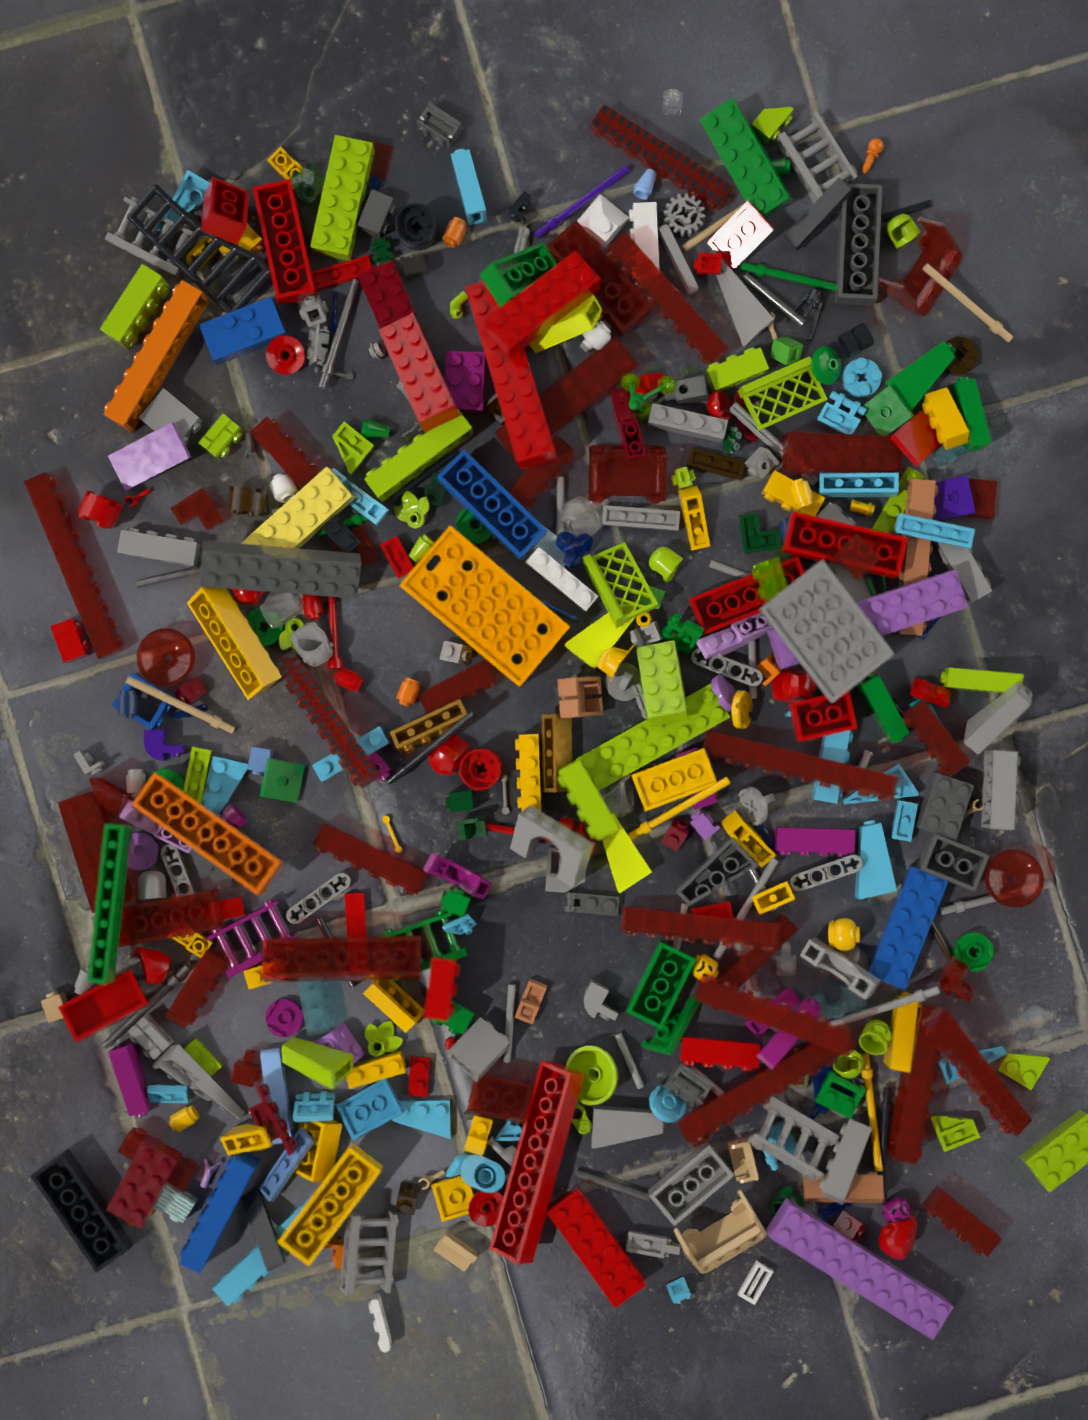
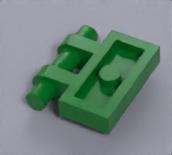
M676 613L670 617L667 622L668 625L663 628L661 632L663 639L661 640H674L677 650L688 655L704 628L689 620H686L684 624L681 623V615Z

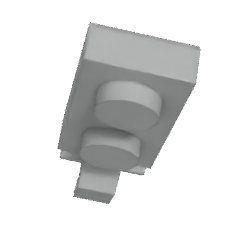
M629 1230L625 1250L627 1252L664 1258L669 1257V1253L679 1255L681 1247L680 1244L672 1243L671 1238Z

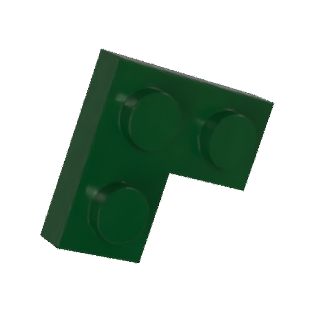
M758 513L738 516L744 554L782 549L780 529L761 532Z

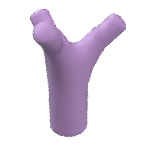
M207 1159L204 1160L205 1171L200 1184L201 1187H208L213 1173L223 1164L222 1160L212 1167L209 1166Z

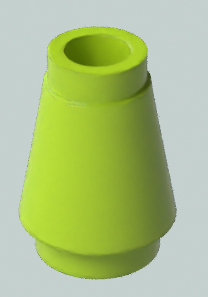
M423 534L422 537L419 536L408 556L415 562H418L435 544V541L426 534Z

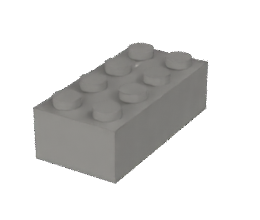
M984 751L982 805H984L981 815V827L1014 830V827L1017 825L1018 817L1015 814V806H1018V795H1016V787L1019 786L1017 767L1020 765V757L1017 756L1018 752Z
M705 1141L648 1190L650 1198L675 1226L730 1180L734 1174L710 1143Z

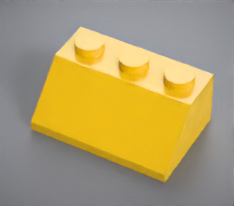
M335 1120L299 1122L298 1130L299 1128H304L315 1142L294 1173L311 1182H322L334 1167L343 1124Z

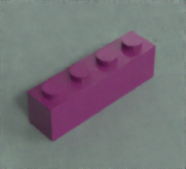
M775 827L774 850L780 851V855H791V851L805 856H810V852H818V856H830V853H837V856L847 857L849 853H855V830Z

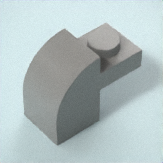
M592 979L584 992L583 998L587 1013L595 1018L597 1012H599V1016L603 1019L615 1021L618 1011L603 1003L609 992L608 988Z

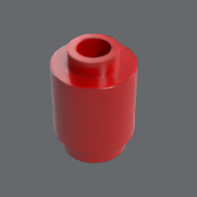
M302 594L303 598L301 600L304 616L309 617V620L320 619V615L324 614L321 596Z
M343 667L342 670L338 669L334 677L337 680V685L351 692L353 690L358 692L364 679L360 677V674L346 667Z

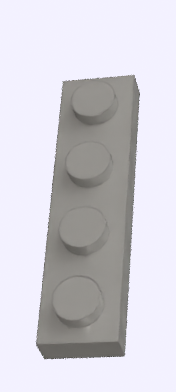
M603 505L602 525L679 531L680 511Z

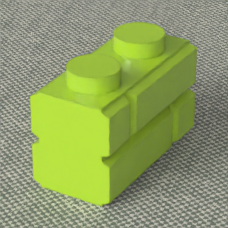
M222 414L199 441V444L219 460L221 457L225 458L229 454V447L233 443L236 444L243 436L241 434L243 430L225 414Z

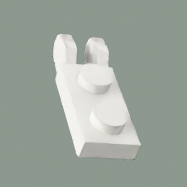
M380 1293L372 1294L368 1306L370 1313H374L375 1320L373 1324L375 1332H379L380 1335L378 1341L379 1349L387 1353L391 1348L392 1339Z

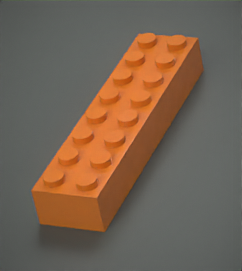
M183 280L174 287L172 298L164 304L162 315L155 320L151 334L145 337L143 341L144 346L141 351L135 354L134 363L131 368L129 367L125 371L123 382L115 388L113 399L104 408L105 412L103 415L132 433L141 420L139 416L151 403L209 303V300L202 291Z
M154 773L132 803L135 808L257 895L264 894L285 864L160 774Z

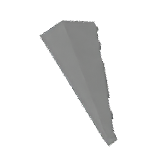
M714 249L709 252L717 254ZM722 260L721 275L716 276L742 346L745 348L774 322V318Z
M179 1044L170 1046L151 1066L155 1070L161 1068L167 1073L168 1078L176 1079L183 1086H187L188 1090L208 1102L211 1099L220 1105V1109L223 1111L226 1109L236 1116L235 1118L241 1119L245 1112Z

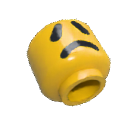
M707 954L697 955L691 968V974L703 983L708 982L710 979L714 981L719 974L717 970L718 962Z

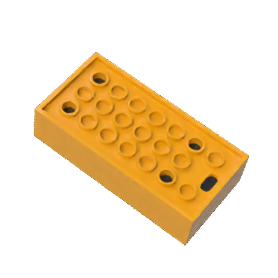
M451 526L447 528L400 584L404 591L518 687H520L570 627Z

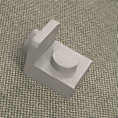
M78 751L73 754L85 775L92 774L94 776L103 770L101 767L106 765L104 761H99L93 765L92 762L94 760L89 752Z

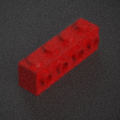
M682 1036L679 1059L684 1061V1065L694 1066L695 1062L703 1063L704 1067H714V1064H719L724 1069H734V1066H739L741 1070L753 1071V1068H758L759 1066L757 1055L760 1052V1044Z

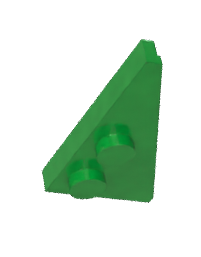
M695 994L685 1002L687 1006L680 1013L674 1012L666 1020L662 1030L657 1028L655 1030L656 1035L648 1042L644 1040L641 1046L647 1050L672 1056L702 997L699 994Z

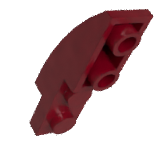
M629 387L610 390L614 410L613 416L626 459L632 460L646 457L639 422L636 419L634 409L629 408L631 399Z

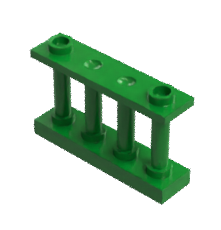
M442 909L436 912V916L394 931L392 928L381 932L382 935L378 939L379 941L386 939L396 966L394 968L395 971L391 974L393 982L430 969L433 957L458 959L467 956L466 947L457 945L454 933L446 931L445 934L450 945V952L442 954V951L438 949L430 923L441 920L444 926L449 922L448 917L452 916L453 913ZM421 926L432 952L431 958L427 960L421 958L412 933V929ZM401 933L405 934L414 959L413 965L408 967L402 963L393 937Z

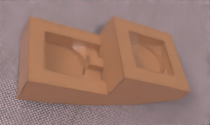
M529 978L514 1018L533 1024L547 985Z

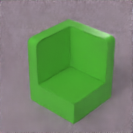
M787 336L775 338L770 357L784 365L800 361L803 344Z
M649 586L658 603V607L655 609H659L665 591ZM643 596L639 604L646 606L652 603L650 598Z

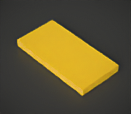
M705 748L631 775L645 811L702 791L717 783Z

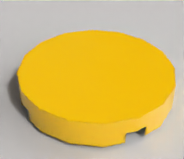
M738 690L732 702V720L734 726L738 729H746L751 721V717L748 716L753 708L751 695L746 691Z

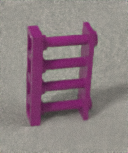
M273 898L262 904L263 908L224 929L222 926L211 931L212 935L207 937L209 940L216 937L230 963V969L225 971L228 978L300 941L297 933L291 935L284 926L275 908L277 904L281 903L279 899L275 902ZM268 910L281 935V942L277 944L270 941L257 916ZM251 919L264 944V951L260 953L253 950L240 925ZM232 928L235 930L247 953V960L243 962L236 959L223 934Z

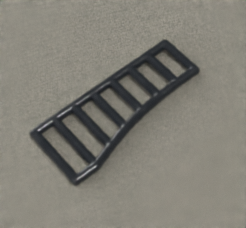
M154 184L127 215V219L226 314L243 308L271 277L270 266L259 255L232 242L202 231L201 222L183 209L157 184ZM157 194L165 203L148 223L144 225L137 216ZM172 208L180 217L159 239L151 230ZM187 221L196 229L178 250L173 253L166 244ZM203 233L212 241L188 267L180 258ZM219 244L230 249L204 281L195 274L197 269ZM237 254L248 258L249 260L218 295L209 287ZM257 264L264 273L235 306L231 308L224 299L253 266Z

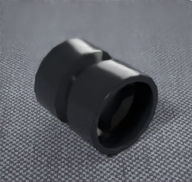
M864 323L855 326L852 332L846 331L838 336L839 345L848 358L858 354L860 349H867L874 345L873 337Z

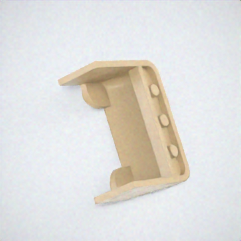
M741 1190L738 1191L740 1198L732 1203V1213L699 1232L697 1229L689 1228L681 1234L677 1228L674 1229L687 1257L702 1274L712 1271L762 1241L767 1236L766 1230Z

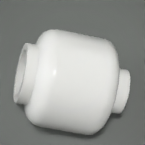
M602 321L596 322L592 330L583 333L585 338L583 343L590 350L593 347L596 350H600L610 341L611 330Z
M280 473L275 475L269 485L275 500L282 503L288 502L298 492L293 478L287 474L283 475Z

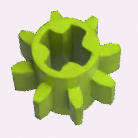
M688 467L674 470L675 475L671 477L673 486L678 485L679 489L693 486L692 481L696 479L693 470L689 471Z

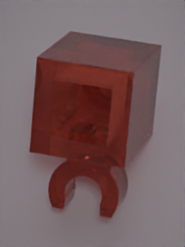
M247 1049L244 1061L237 1060L234 1063L230 1083L254 1087L256 1082L260 1081L262 1071H259L260 1065L252 1063L255 1050Z

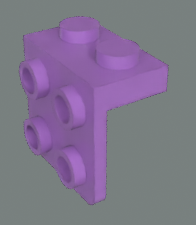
M344 1022L327 1035L313 1042L353 1054V1064L365 1055Z

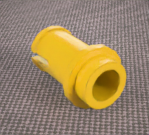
M852 499L849 511L864 514L866 517H872L875 505H871L872 502L868 504Z
M647 612L636 617V623L641 627H647L652 620ZM641 616L645 617V623L641 622Z

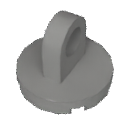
M621 663L612 680L608 675L605 678V686L608 693L614 699L620 701H628L635 698L631 686L637 682L642 684L640 670L629 663Z
M753 787L741 790L738 795L740 797L738 807L741 815L754 826L766 821L768 816L767 805L776 801L773 793L763 797Z

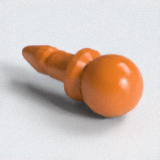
M878 138L872 139L868 144L869 150L866 151L868 156L863 165V174L870 170L874 158H878L879 153L884 148L882 140Z

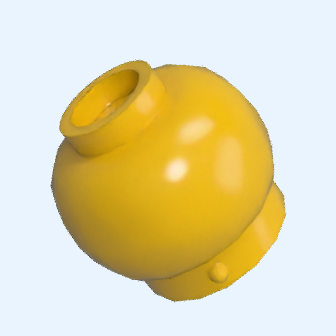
M840 918L835 922L832 920L829 922L828 930L829 947H836V949L841 951L853 949L856 942H860V927H856L855 922L849 918Z

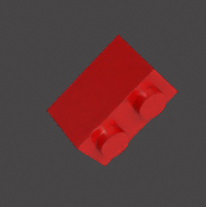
M71 618L50 626L64 663H71L90 656L88 651L90 650V645L82 635L84 629L80 621Z

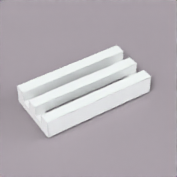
M756 1260L739 1289L738 1296L755 1305L774 1270ZM760 1268L747 1293L744 1294L756 1271ZM764 1271H766L767 1273L765 1277L763 1278L753 1298H751L750 1295L752 1294L762 1274L764 1273Z

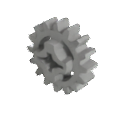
M688 193L685 194L684 198L678 194L677 200L672 197L670 199L671 204H666L665 208L667 210L663 213L666 216L664 223H669V228L674 229V235L680 232V236L683 237L684 233L687 232V235L691 236L692 230L697 233L698 227H702L703 222L701 220L705 219V215L701 213L704 212L705 208L699 207L701 201L695 202L694 195L690 199L688 198ZM677 206V211L672 214V210ZM684 212L685 215H688L687 218L681 215V213ZM697 216L696 221L691 225V219Z

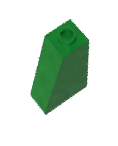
M943 341L886 381L885 385L886 387L893 385L910 411H912L955 358L954 353L956 351L950 343L946 344Z
M969 377L958 378L952 385L954 402L969 430L968 443L962 445V452L982 450L991 444V438L976 379H969Z
M872 671L855 685L885 737L892 743L904 740L905 736L910 733L880 676Z

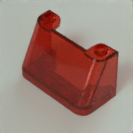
M622 445L589 446L588 501L602 503L603 500L607 499V496H645L653 504L665 501L666 448L659 445H644L646 457L627 460Z

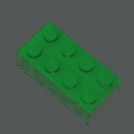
M542 242L491 262L480 274V277L501 308L555 267L557 262L545 243Z
M659 940L626 1007V1012L662 1030L696 960L695 957Z

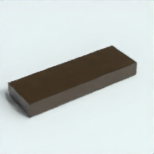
M691 447L686 466L742 481L746 461Z

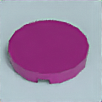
M281 998L274 1001L268 1007L265 1014L267 1028L279 1037H289L296 1034L304 1022V1012L301 1006L295 1000L289 998Z

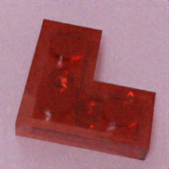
M201 488L170 508L181 525L196 516L199 517L207 531L224 522L204 488Z

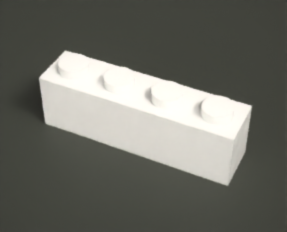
M656 202L633 203L632 210H629V221H633V229H630V241L634 240V248H631V259H635V267H632V278H635L636 284H658L660 272Z
M536 547L526 559L525 563L583 611H587L598 597V595L541 548Z

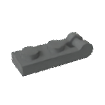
M566 892L567 905L564 907L565 912L618 916L619 896ZM575 899H580V906H574Z

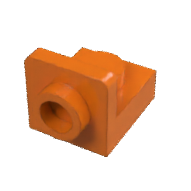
M331 1237L326 1243L325 1248L336 1249L333 1250L332 1262H335V1269H342L344 1240L341 1237Z

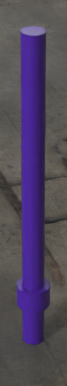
M625 165L556 217L548 219L544 226L534 232L536 237L539 239L547 232L555 230L559 223L629 173V167Z

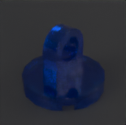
M564 531L560 532L556 538V546L565 553L563 563L569 568L578 566L583 561L585 552H589L593 545V537L588 533H582L576 537L572 533ZM562 540H568L569 543H565Z

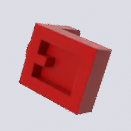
M699 253L698 259L694 261V271H697L698 277H702V274L721 275L722 254Z

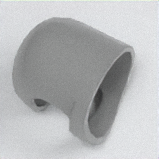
M151 870L140 874L138 878V901L167 898L166 877L162 872Z

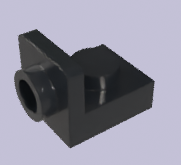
M526 191L509 207L510 218L515 223H521L522 225L526 223V217L520 212L524 213L531 205L529 203L531 196Z

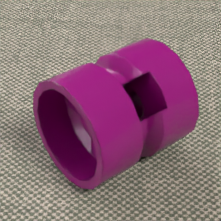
M230 804L223 810V815L218 814L219 817L236 829L242 828L248 822L241 811L233 804Z

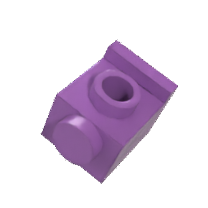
M697 810L690 816L692 820L689 823L703 840H707L720 829L718 825H712L714 821L708 813L704 815L700 810Z

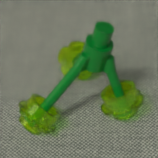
M629 373L621 379L622 387L626 391L631 392L629 408L634 409L636 418L639 420L650 416L651 406L648 402H644V400L660 391L663 394H671L674 392L675 387L674 380L665 375L658 381V388L642 395L635 392L640 383V378L636 374Z

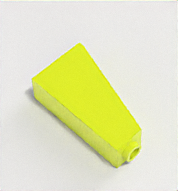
M590 296L528 345L535 353H538L592 330L603 311L595 296Z
M624 604L622 611L626 615L633 612L634 607ZM607 613L567 641L564 646L591 668L595 669L602 654L607 649L613 647L635 617L623 622V626L616 628L609 613Z
M612 813L611 815L619 827L618 831L614 835L602 839L616 888L621 893L652 873V871L614 813Z

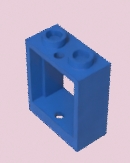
M130 674V677L137 679L175 698V696L169 694L168 692L164 691L163 689L159 688L158 686L154 685L153 683L149 682L148 680L144 679L138 674ZM125 683L121 691L135 690L136 688ZM118 696L112 704V707L116 708L117 710ZM163 701L151 722L138 714H134L133 719L151 730H156L162 726L165 721L164 715L167 711H171L173 705Z

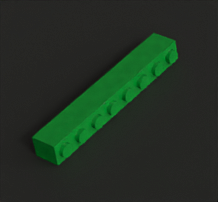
M111 823L105 824L87 982L108 984L115 981L132 825Z

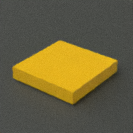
M461 1175L431 1183L442 1222L469 1214V1202L475 1193L473 1187L465 1183Z

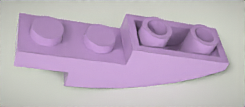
M759 613L732 623L730 628L701 638L696 644L705 659L715 655L720 657L754 641L767 633L768 630L773 629V627L764 615Z
M128 799L119 816L120 818L189 854L192 849L190 846L132 805L134 801Z

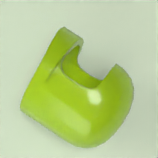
M900 214L894 217L886 227L887 234L897 249L906 246L921 234V230L918 229L912 218L907 214Z
M662 546L657 548L651 555L649 566L653 571L655 570L663 576V580L669 583L683 558L670 548Z
M871 1020L866 1023L859 1039L861 1048L873 1055L886 1053L888 1042L891 1038L890 1027L881 1020Z

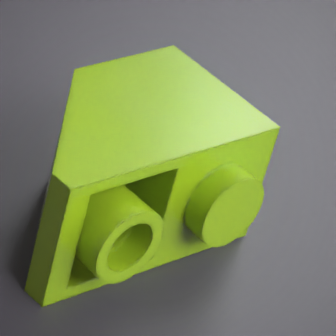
M792 107L764 109L751 124L757 137L766 145L771 140L774 142L781 133L779 130L782 126L787 127L792 121L793 117L791 115L794 109Z

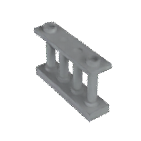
M818 112L813 114L811 125L792 136H787L784 131L776 139V144L786 160H790L791 168L813 203L825 193L838 177L842 181L848 179L850 184H853L857 178L856 168L853 164L850 165L828 130L825 118L820 116ZM817 130L822 140L801 153L797 152L794 143ZM827 146L833 156L812 169L807 168L804 163L805 159ZM837 162L843 172L822 185L817 184L814 180L815 175Z
M124 197L123 201L130 206L118 231L114 235L108 232L105 240L179 277L181 270L170 259H167V261L160 259V250L155 245L149 253L142 250L145 236L140 231L135 241H132V243L125 241L126 237L124 235L131 223L127 219V215L140 200L131 197V199ZM145 207L142 212L147 214L143 222L144 225L155 214V212ZM165 217L160 220L165 224L158 237L159 239L173 225V221ZM184 224L179 229L182 234L173 253L195 230L194 228Z
M773 1096L770 1097L763 1105L768 1115L759 1135L755 1133L747 1141L752 1143L754 1148L764 1150L801 1172L806 1179L815 1181L821 1178L823 1173L816 1170L825 1147L834 1145L839 1136ZM778 1116L784 1120L785 1125L776 1145L766 1140V1137L775 1117ZM795 1126L801 1130L802 1134L791 1155L783 1150V1146L791 1128ZM812 1136L818 1140V1146L808 1165L799 1158L808 1138Z
M387 1210L386 1218L361 1219V1216L355 1211H351L346 1217L340 1290L346 1296L354 1295V1288L356 1286L380 1285L386 1293H391V1286L394 1283L392 1271L396 1228L399 1225L398 1216L392 1210ZM386 1226L385 1238H359V1229L362 1227ZM384 1246L383 1257L358 1258L357 1251L360 1247ZM382 1265L381 1277L356 1278L355 1276L358 1266Z

